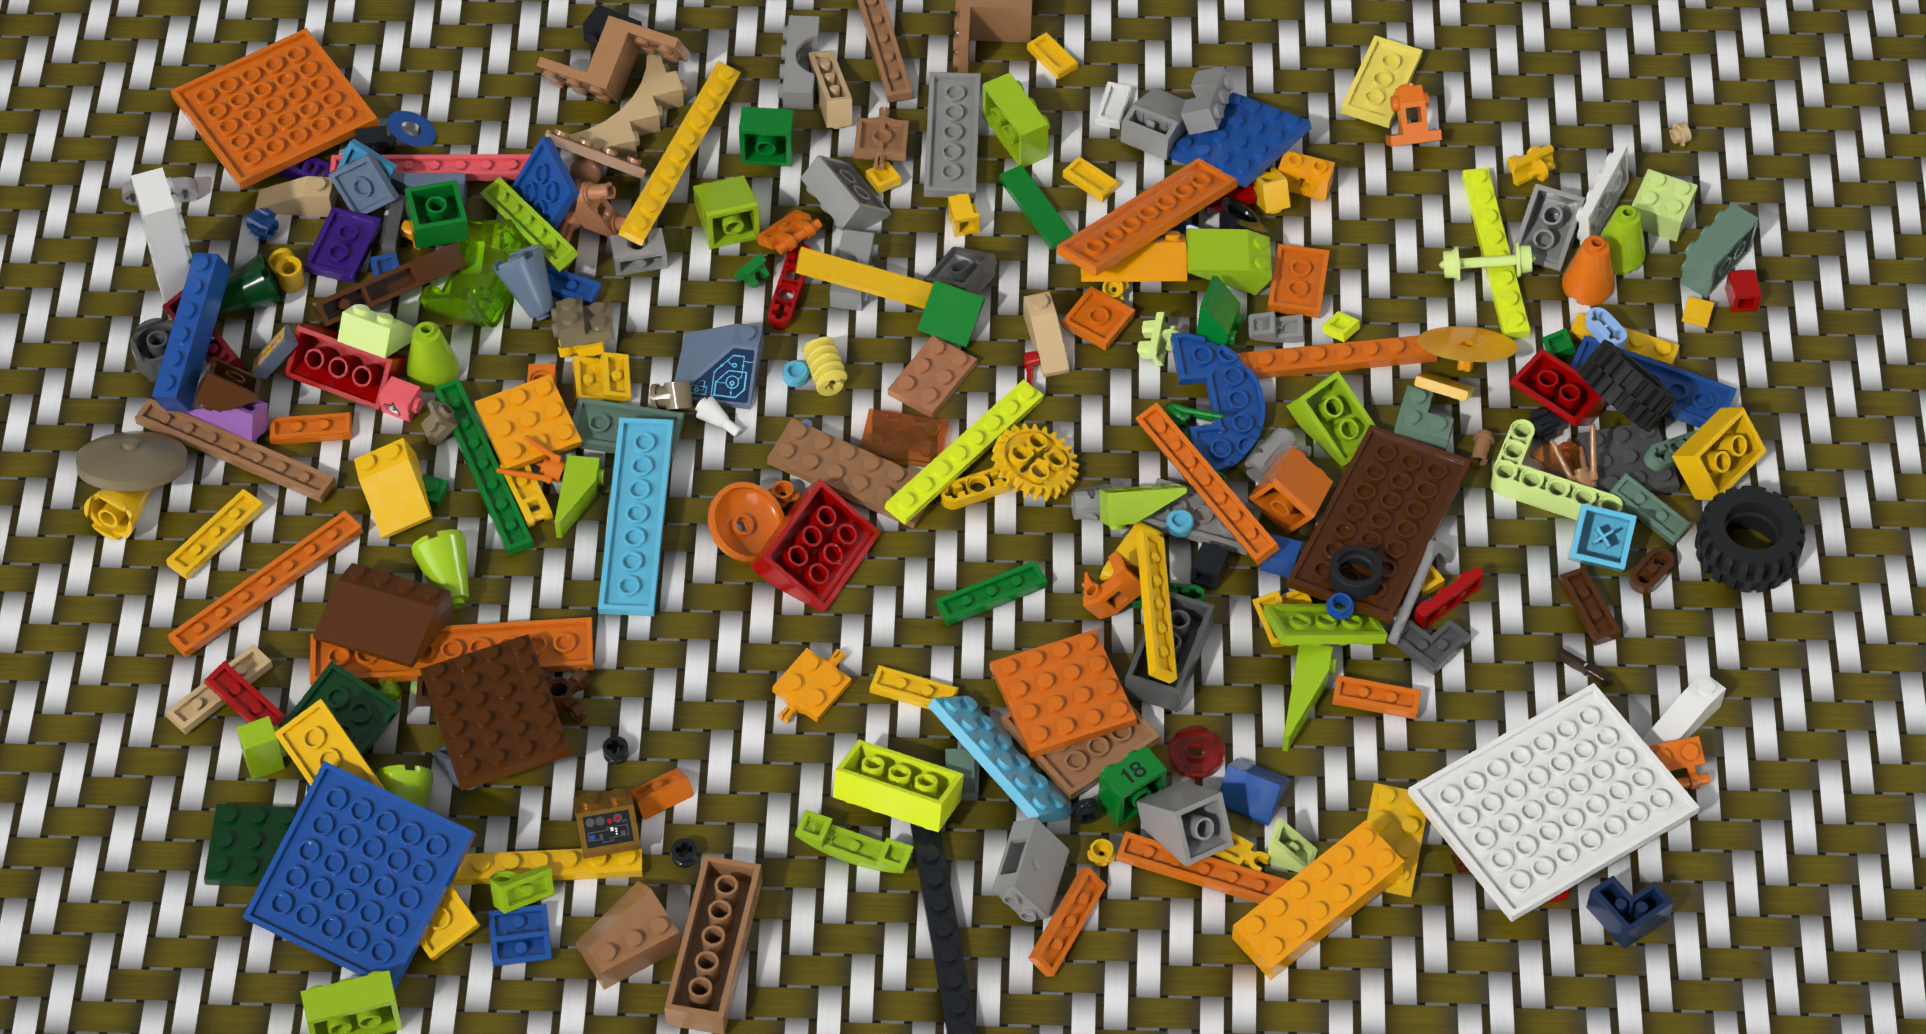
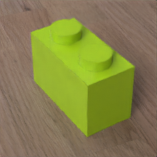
M269 716L236 727L242 753L252 780L285 769L283 757H286L287 753L274 734L280 728L278 725H272Z

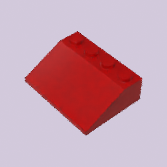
M819 479L804 490L749 567L773 587L824 613L881 534V531Z

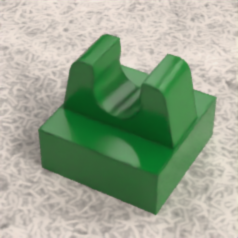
M758 253L733 275L739 282L743 280L750 287L754 288L759 284L755 274H758L763 280L769 276V272L764 265V262L767 260L761 253Z

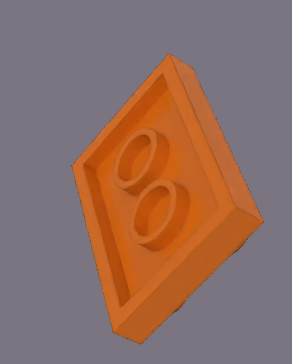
M1278 243L1267 311L1291 315L1303 314L1306 317L1320 318L1330 250Z

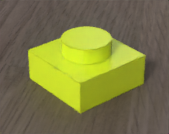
M1338 311L1322 325L1323 334L1345 342L1360 329V320Z

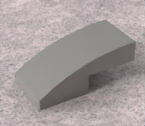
M1275 311L1248 315L1250 339L1273 343L1305 342L1303 314L1276 318Z

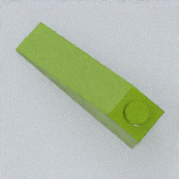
M1299 645L1282 751L1288 752L1326 688L1329 674H1335L1337 658H1331L1332 646Z

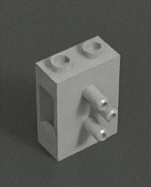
M1037 818L1014 821L992 890L1025 921L1034 922L1035 920L1049 918L1069 849Z

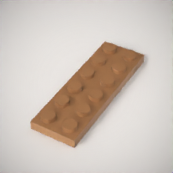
M791 418L767 457V464L812 484L821 479L839 496L902 523L900 520L884 509L885 504L918 474ZM926 507L914 516L906 526L914 529Z

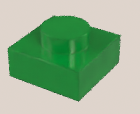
M1567 328L1542 337L1546 351L1559 360L1576 353Z
M423 473L422 477L429 505L439 508L449 489V481Z

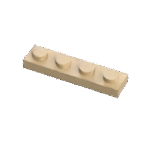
M254 644L228 663L250 684L273 667L272 661ZM202 683L167 710L166 715L186 735L226 703Z

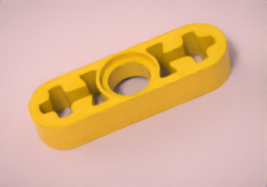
M990 468L954 480L940 493L941 504L947 509L956 510L1009 492L1014 486H1005L1006 481L997 477L1000 470ZM975 483H981L986 488L983 491L977 492L970 487ZM953 493V495L957 496V498L948 496V494Z

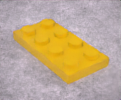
M1374 783L1367 822L1405 861L1402 876L1382 892L1411 897L1426 816L1408 795V789Z

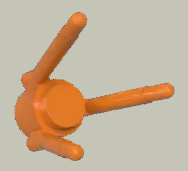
M525 435L524 439L550 458L545 457L543 462L539 461L532 464L540 467L539 473L544 475L510 469H496V472L499 474L539 480L551 484L552 481L557 483L561 481L566 463L560 461L562 456L551 452L530 436Z

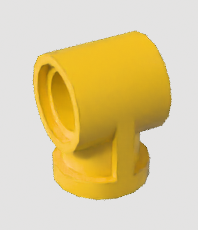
M289 248L275 250L269 256L268 263L278 279L280 288L287 293L298 292L305 285L301 261L294 256Z

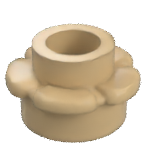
M1685 122L1672 124V129L1669 131L1672 142L1674 144L1679 143L1681 147H1684L1685 143L1692 140L1688 125Z

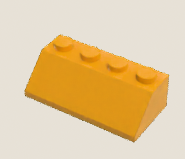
M1167 231L1097 276L1080 267L1081 282L1187 281L1185 234H1180L1178 231Z

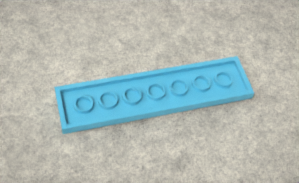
M619 417L598 602L599 614L654 616L674 431L673 420Z

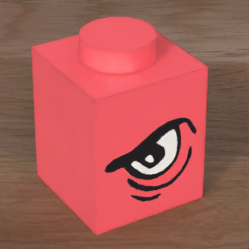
M391 376L379 394L382 412L411 422L415 414L420 413L424 404L420 386Z

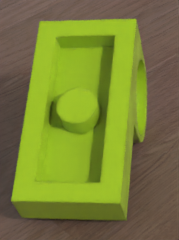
M547 865L537 867L522 874L511 870L498 871L489 877L493 906L504 914L555 894L552 871Z

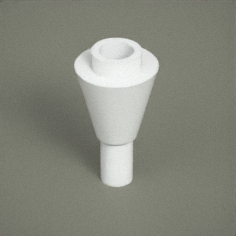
M713 396L708 399L704 397L695 408L697 411L696 418L724 428L734 437L739 435L742 428L729 419Z

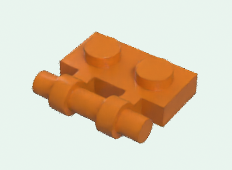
M794 210L755 237L760 246L771 250L776 249L781 255L787 250L792 251L797 248V244L805 238L810 239L815 236L816 231L822 228V224L818 219L812 221L809 214Z
M1699 736L1648 746L1669 771L1684 769L1685 777L1676 778L1684 789H1699L1700 785L1710 783V777L1707 772L1697 774L1695 766L1706 764Z

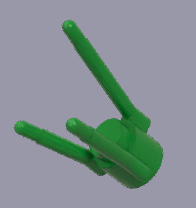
M1172 402L1166 409V414L1179 429L1182 426L1186 427L1191 417L1212 423V418L1223 419L1222 414L1183 407ZM1181 430L1183 434L1189 439V435L1185 433L1183 430Z

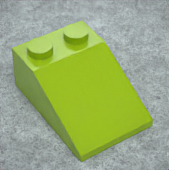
M1188 228L1186 231L1188 273L1211 280L1213 275L1218 276L1226 286L1255 296L1272 279L1270 237L1248 229Z
M1339 371L1326 377L1286 406L1299 426L1342 467L1353 458L1369 426H1376Z

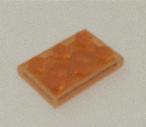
M869 408L860 448L893 463L925 468L943 452L949 420Z

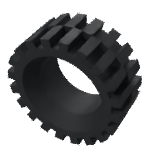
M1606 339L1600 343L1577 371L1582 379L1598 395L1602 396L1607 403L1646 432H1651L1677 402L1671 392L1649 371L1644 369L1641 364L1623 352L1618 346H1615Z

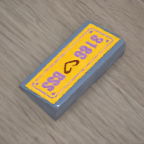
M285 324L253 359L252 374L266 380L299 344L288 324Z

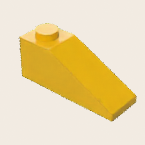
M1273 165L1268 167L1251 183L1257 196L1256 203L1266 214H1277L1282 209L1291 207L1287 178Z

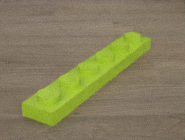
M500 177L480 193L484 200L531 245L537 246L541 244L545 259L559 272L579 255L570 243Z

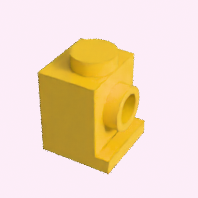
M969 193L948 196V215L954 237L980 233V214L977 212L976 203H971Z

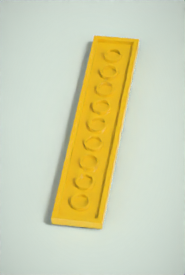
M319 699L274 733L310 786L321 765L326 761L385 789L322 699ZM452 883L420 943L433 961L481 926Z

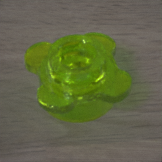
M379 678L378 681L382 687L378 691L399 704L397 700L403 697V693L393 678H389L385 682L382 678Z

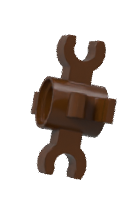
M541 666L557 713L563 714L567 712L576 724L585 720L586 715L582 713L585 711V707L580 702L575 701L572 695L586 689L590 685V682L586 679L589 677V674L582 668H579L568 680L563 677L552 678L547 670Z

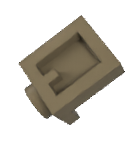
M430 400L427 405L431 414L421 425L429 443L438 446L458 424L453 415L454 411L448 404Z

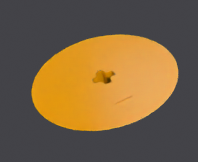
M1450 326L1435 328L1423 332L1417 339V343L1422 349L1442 358L1457 360V369L1465 372L1473 370L1474 362H1491L1506 359L1514 355L1518 350L1517 344L1511 338L1498 332L1475 327Z

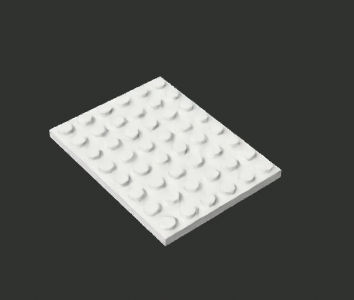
M1594 683L1408 788V795L1511 922L1698 814L1700 809L1699 805Z

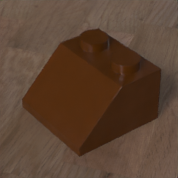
M212 356L198 383L195 401L205 410H215L218 412L257 401L262 379Z

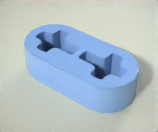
M1591 308L1587 312L1585 319L1586 329L1599 343L1606 339L1620 349H1623L1627 339L1626 330L1604 308Z

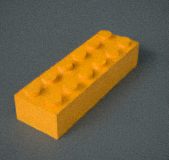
M1365 820L1233 925L1232 939L1271 981L1402 876L1405 861Z

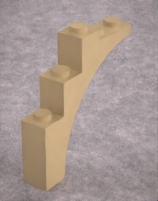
M656 52L655 55L645 53L646 70L642 82L626 105L606 121L587 130L571 134L569 138L577 141L579 137L594 142L593 147L601 150L604 146L618 151L617 156L625 159L628 155L637 157L636 146H640L639 136L660 132V121L664 120L663 111L684 106L683 95H687L685 81L679 80L677 71L670 72L668 63L663 64V54ZM572 153L574 160L581 157L580 155Z

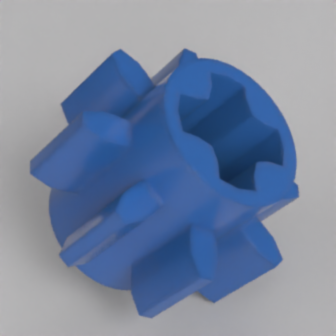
M259 208V210L252 211L246 220V226L251 230L249 236L258 241L260 239L265 241L266 239L273 238L279 229L278 220L274 219L276 213L268 208L265 210Z

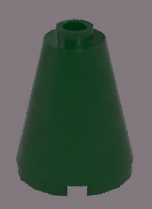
M262 254L255 256L229 276L218 315L267 307L284 302L280 287L277 288L275 275Z

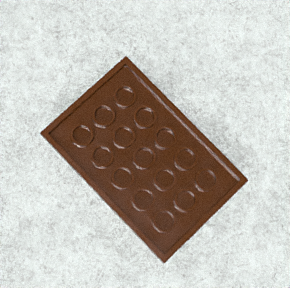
M529 634L420 668L461 791L572 755Z

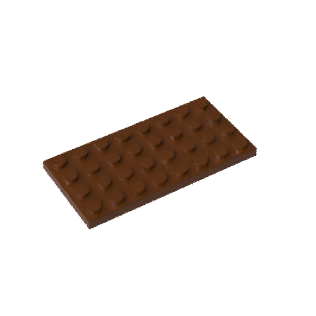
M1370 425L1287 579V587L1327 601L1332 595L1337 593L1329 583V566L1333 554L1349 545H1360L1370 548L1382 560V581L1379 589L1372 596L1364 599H1352L1354 602V612L1391 624L1414 579L1428 542L1434 540L1471 467L1472 460ZM1348 564L1339 569L1341 575L1354 581L1365 580L1372 576V572L1360 564Z

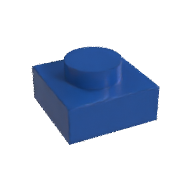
M396 252L369 258L373 277L399 266Z

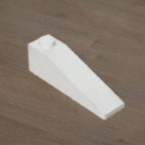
M1703 672L1684 690L1642 740L1647 746L1689 738L1721 707L1726 688Z

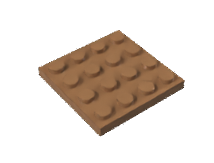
M1132 705L1131 707L1137 718V725L1032 758L1070 801L1099 782V774L1106 766L1110 764L1115 765L1132 750L1138 751L1144 746L1150 749L1160 742V735ZM1010 712L1001 716L1000 724L1027 752Z

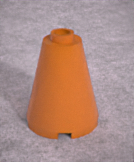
M1597 235L1589 236L1583 241L1562 277V288L1567 297H1573L1577 300L1576 303L1594 306L1604 303L1612 295L1615 287L1609 243L1605 238Z

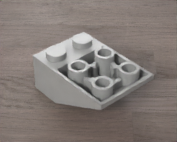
M1154 87L1131 106L1122 120L1120 142L1167 160L1171 149L1187 129L1181 116L1185 99Z

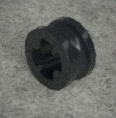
M612 736L603 743V756L607 763L620 765L628 759V744L624 738ZM614 747H619L618 754H612Z
M1094 798L1082 799L1073 806V812L1076 814V821L1079 824L1095 822L1101 816L1098 802Z
M683 838L672 844V861L676 866L688 868L696 863L698 858L697 846L692 840ZM687 849L686 857H681L682 850Z

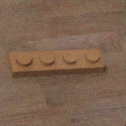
M555 128L554 132L547 129L544 137H551L558 148L635 177L644 178L647 169L641 165L642 161L629 155L626 159L617 156L618 151L605 146L602 150L593 147L594 142L579 137L578 141L569 138L570 133Z

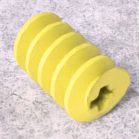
M820 337L807 342L803 346L802 351L804 352V358L807 361V366L810 369L817 392L823 396L838 394L844 387L843 383L847 380V373L844 371V365L841 363V357L838 354L834 339L831 337Z

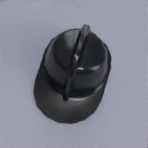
M1225 197L1221 200L1223 210L1219 223L1223 229H1248L1266 234L1270 231L1269 227L1244 202L1232 197Z

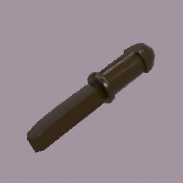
M1563 648L1556 650V656L1562 662L1583 673L1584 676L1594 679L1604 687L1613 684V678L1609 673L1602 672L1592 666L1591 663L1588 664Z

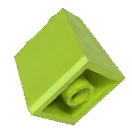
M744 175L693 186L694 203L709 250L756 240L755 236L760 233L759 208Z

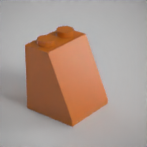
M1292 445L1278 456L1247 499L1288 535L1314 518L1333 481L1321 468H1318L1306 458V455L1301 450L1296 449Z

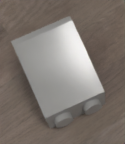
M1182 781L1136 801L1142 828L1185 866L1194 864L1234 846L1221 791Z

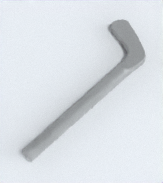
M1430 540L1428 542L1424 556L1387 638L1389 643H1398L1435 556L1437 555L1442 562L1450 563L1452 561L1453 551L1445 543L1439 540Z

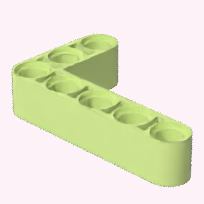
M1525 419L1516 420L1511 424L1493 468L1490 486L1496 494L1577 520L1582 503L1618 512L1622 511V500L1613 494L1525 466L1524 464L1531 450L1535 428L1530 421Z

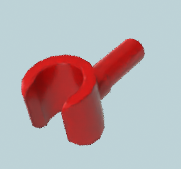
M1038 351L1026 352L1024 354L1023 365L1027 372V382L1032 386L1033 367L1040 366Z

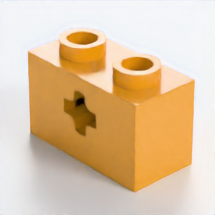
M1287 150L1282 156L1278 171L1287 178L1289 192L1326 201L1333 182L1335 162Z

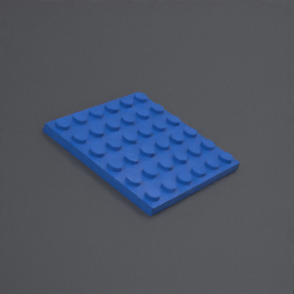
M324 761L242 918L362 977L374 971L383 972L389 970L393 989L396 992L476 833Z

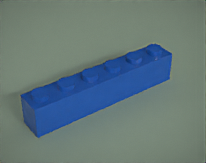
M194 253L152 394V397L165 411L190 412L231 272V268L219 254Z

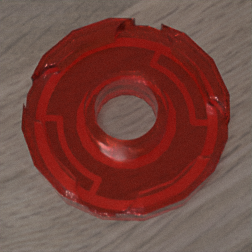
M1188 726L1180 729L1175 733V736L1168 745V760L1172 768L1180 775L1191 779H1203L1212 776L1221 768L1225 757L1224 743L1220 736L1215 732L1213 734L1211 731H1208V728L1203 726ZM1200 748L1204 753L1201 756H1193L1189 753V750Z

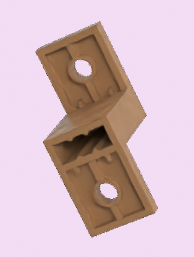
M956 0L955 13H960V15H956L954 22V32H959V34H955L953 38V51H958V53L953 54V68H958V73H968L970 41L1029 43L1031 41L1033 0Z
M608 16L587 72L543 57L539 58L537 67L543 72L542 76L550 80V84L559 88H564V85L572 87L573 92L586 96L587 93L596 96L595 99L609 104L610 101L619 103L640 50L650 55H655L656 52L663 54L665 59L674 63H678L679 60L687 62L691 53L679 38Z

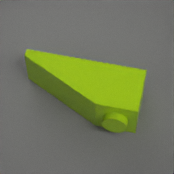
M567 455L554 521L556 538H562L598 496L599 485H604L605 469H601L600 458Z
M1180 484L1099 489L1100 522L1108 525L1109 529L1112 530L1126 529V525L1136 524L1186 494L1187 487Z

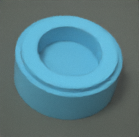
M798 360L786 363L782 369L783 381L791 387L805 385L809 380L808 366Z
M1176 509L1167 515L1166 529L1172 536L1185 537L1193 530L1194 519L1188 511Z

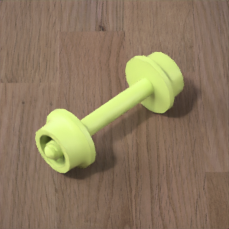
M1515 242V255L1459 258L1458 246H1455L1453 250L1443 251V261L1440 262L1439 266L1444 269L1445 278H1454L1457 281H1460V269L1516 265V275L1521 277L1524 273L1532 272V263H1534L1536 257L1532 255L1530 245H1520L1518 242Z

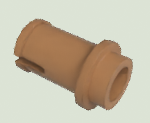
M1479 430L1473 437L1475 444L1470 459L1473 464L1483 466L1488 462L1490 447L1494 445L1495 439L1492 432Z

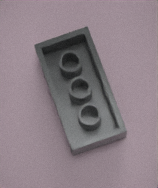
M1169 591L1177 680L1169 684L1148 675L1144 630L1125 677L1124 692L1129 698L1178 712L1212 627L1215 605Z

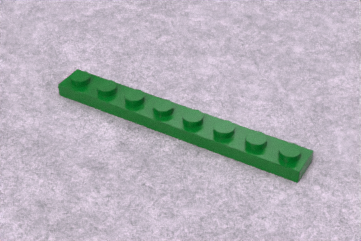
M460 379L435 386L434 392L438 402L448 404L454 411L453 415L458 426L452 433L507 555L510 556L534 548L531 535L503 474L496 472V469L500 467Z

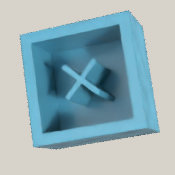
M1582 503L1578 512L1568 560L1623 572L1637 516Z

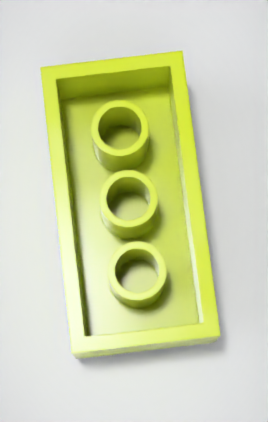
M858 739L835 769L833 797L846 803L870 809L873 812L897 818L900 821L921 826L927 830L939 832L961 802L964 774Z

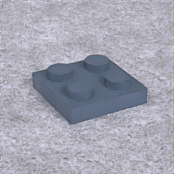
M372 152L328 174L346 205L353 212L368 214L399 197Z

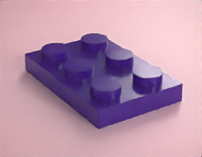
M332 207L304 264L305 272L354 284L382 227V219Z

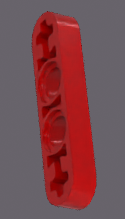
M798 243L797 248L787 253L768 310L769 325L773 329L785 330L792 324L807 276L799 274L800 278L796 280H790L786 276L789 273L796 272V257H798L800 248L811 249L807 244ZM783 293L794 295L790 300L780 298ZM781 309H783L784 316H782L781 319H777L780 315Z

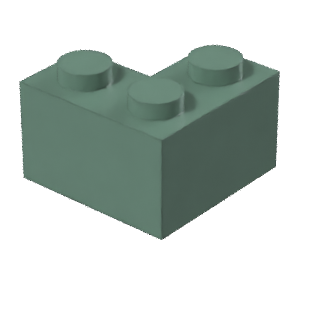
M1407 385L1394 433L1447 451L1454 418L1430 413L1434 392Z

